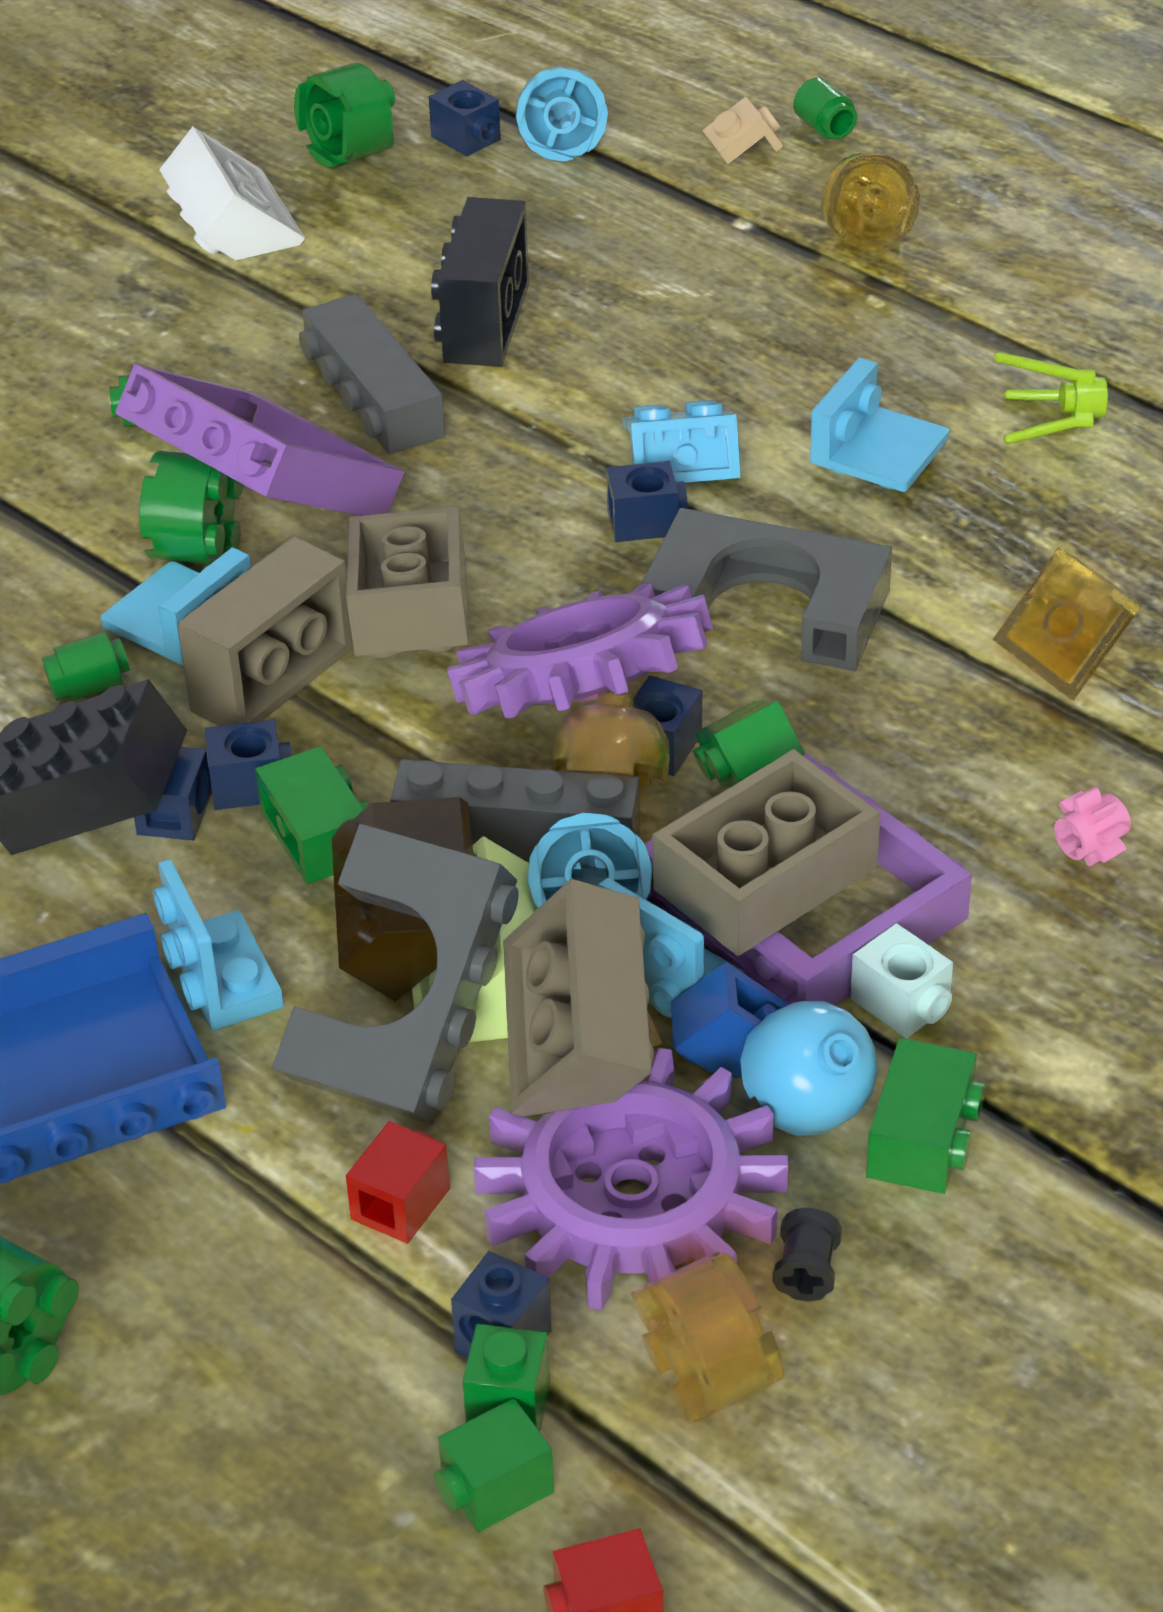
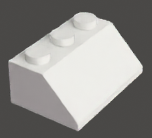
M195 127L189 130L159 169L169 186L167 193L182 208L180 212L181 217L194 228L196 232L194 235L195 241L211 254L216 255L221 251L234 260H240L299 246L305 239V236L263 170Z

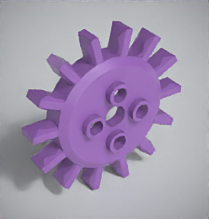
M652 583L642 584L629 594L603 596L601 591L590 593L585 600L550 609L547 606L535 609V616L514 627L495 626L489 629L488 632L492 643L460 648L456 652L460 664L448 667L447 671L457 703L465 701L469 714L476 715L498 704H501L505 718H513L531 705L555 704L557 710L562 711L570 709L573 700L579 702L592 701L605 696L610 690L616 695L628 692V682L639 678L649 671L670 673L678 669L674 654L705 649L708 644L704 632L713 630L704 594L692 597L689 585H680L655 596Z
M658 1048L653 1057L652 1073L647 1076L646 1081L639 1082L616 1102L544 1113L538 1122L513 1115L511 1112L495 1107L489 1115L491 1143L523 1155L522 1157H474L476 1194H523V1196L484 1210L486 1237L491 1246L536 1230L542 1238L524 1255L525 1267L550 1277L567 1259L588 1266L585 1272L588 1308L603 1310L613 1291V1280L616 1273H647L649 1291L660 1310L674 1308L676 1271L673 1266L682 1264L690 1259L695 1258L709 1274L725 1287L735 1282L737 1279V1253L721 1236L726 1229L770 1245L773 1243L777 1236V1208L739 1194L788 1192V1155L740 1156L739 1153L773 1141V1113L768 1105L724 1120L719 1112L731 1101L732 1073L720 1067L691 1094L673 1087L674 1065L672 1051L670 1049ZM654 1160L660 1162V1164L650 1165L647 1161ZM584 1178L597 1179V1181L592 1183H585L580 1180ZM628 1179H636L641 1184L649 1186L647 1190L636 1195L622 1194L614 1187L619 1182Z

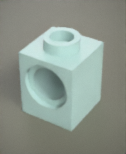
M896 923L852 955L850 999L907 1039L927 1023L933 1024L940 1020L950 1007L952 1001L953 962Z

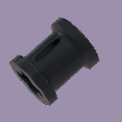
M808 1207L794 1209L787 1213L781 1221L780 1236L785 1245L782 1259L774 1265L772 1282L777 1290L795 1300L808 1302L821 1300L834 1289L835 1272L830 1264L832 1251L836 1250L841 1243L842 1226L838 1219L823 1210Z

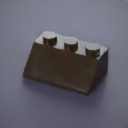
M460 797L372 803L353 820L345 821L331 838L339 969L395 1002L437 968V947L433 933L425 920L357 900L342 888L338 882L359 823L474 856L468 802Z

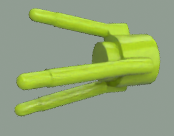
M1002 352L995 353L994 360L996 362L1070 380V382H1061L1059 389L1006 390L1004 397L1009 400L1059 401L1060 412L1069 413L1070 417L1007 433L1004 436L1005 443L1010 444L1075 427H1093L1094 418H1104L1108 403L1107 382L1105 377H1095V369H1073Z

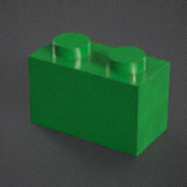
M755 700L693 733L700 745L693 750V754L701 771L709 781L716 778L721 786L732 787L793 749L802 756L805 755L778 700Z
M321 746L255 768L261 813L306 885L333 876L331 838L345 821L353 820L369 806L367 801L358 802L354 796L352 784L345 768L342 765L334 766Z
M899 1037L869 1130L867 1178L940 1194L946 1193L952 1169L964 1170L967 1163L972 1131L964 1129L966 1121L978 1122L982 1110L986 1083L975 1080L977 1053Z

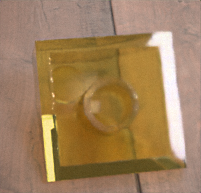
M1058 547L992 640L1066 697L1074 701L1141 606L1126 592L1093 568Z

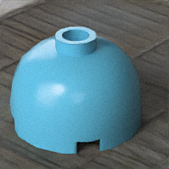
M555 66L543 69L526 82L518 96L516 120L520 134L532 151L546 159L568 161L574 159L571 156H581L586 151L589 152L596 147L606 129L608 111L604 94L592 77L577 68Z
M581 813L559 820L549 828V832L540 839L530 855L528 886L537 909L570 879L597 886L606 878H610L645 900H648L650 896L652 864L645 844L637 834L635 836L628 827L620 824L619 820L609 815Z
M825 1001L795 1002L767 1015L747 1035L740 1059L743 1086L749 1099L756 1097L760 1107L768 1105L773 1113V1127L795 1136L820 1135L851 1120L860 1112L872 1096L877 1076L875 1046L866 1028L848 1011Z

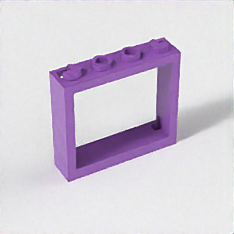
M136 363L133 365L115 414L269 498L360 516L383 514L389 512L405 471L258 393Z
M805 752V755H803L805 758L881 812L878 864L913 889L915 893L814 958H811L778 931L740 956H736L653 889V839L645 843L652 864L651 890L648 899L660 909L699 931L703 935L704 944L722 959L744 971L745 975L787 1003L825 1001L837 1005L851 996L852 955L897 923L929 945L967 920L972 874L965 870L958 861L950 859L924 840L916 830L905 826L879 807L872 798L864 796L838 777L831 768L823 766Z

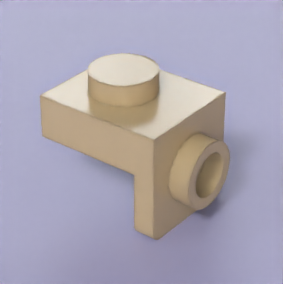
M746 96L729 110L719 114L710 125L702 130L727 164L736 159L762 137L768 141L776 152L784 147L774 134L781 128L765 105L757 110Z

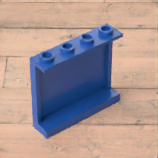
M147 913L0 958V1184L63 1162L73 1161L81 1156L126 1141L138 1139L144 1135L189 1120L201 1118L204 1115L226 1108L219 1061L217 1057L208 1059L160 960L155 930Z

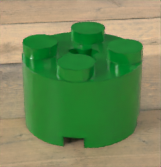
M351 63L309 76L306 82L298 85L294 96L296 124L299 131H307L312 143L305 146L312 157L323 166L334 167L381 153L392 148L394 145L391 107L395 103L393 88L388 81H380L367 66L361 63Z
M157 451L149 462L159 463L155 477L144 476L140 496L139 525L141 538L152 539L153 544L152 549L145 550L147 556L151 559L211 564L230 548L238 549L240 543V524L238 521H234L235 499L240 498L243 484L188 453Z
M0 1236V1395L16 1390L28 1380L34 1384L41 1383L50 1375L58 1360V1348L55 1344L62 1332L67 1313L74 1306L79 1293L77 1281L67 1276L59 1266Z

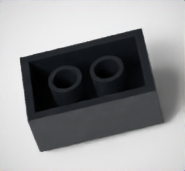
M467 197L461 216H454L451 229V243H444L441 255V270L433 271L431 281L432 300H439L440 312H437L434 322L435 342L442 343L443 363L492 367L503 366L529 287L526 201Z
M149 679L125 687L116 685L107 689L101 695L77 703L68 701L59 705L53 711L29 719L27 717L17 718L3 728L0 733V842L11 855L157 810L187 729Z

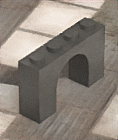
M680 508L641 585L652 583L655 596L683 584L689 585L692 597L704 594L708 609L715 598L721 593L741 584L773 582L793 587L810 598L802 620L801 661L856 671L890 591L892 546Z
M359 823L338 884L357 900L412 915L426 921L433 933L437 947V968L433 983L424 999L414 1010L395 1022L381 1026L367 1027L354 1025L294 1006L272 1068L293 1081L433 1124L437 1111L443 1110L451 1098L455 1082L454 1073L451 1070L459 1047L464 1048L473 1035L476 1024V1012L473 1010L480 987L481 985L486 986L494 974L497 964V950L494 947L502 924H508L516 911L519 897L518 888L515 887L517 879L500 863Z

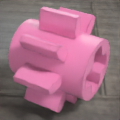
M1094 787L1085 793L1081 790L1059 803L1065 816L1056 821L1054 832L1060 848L1067 856L1074 860L1084 858L1087 866H1092L1099 861L1105 863L1127 850L1120 837L1130 831L1131 820L1126 807L1116 796L1112 794L1101 796L1099 789Z

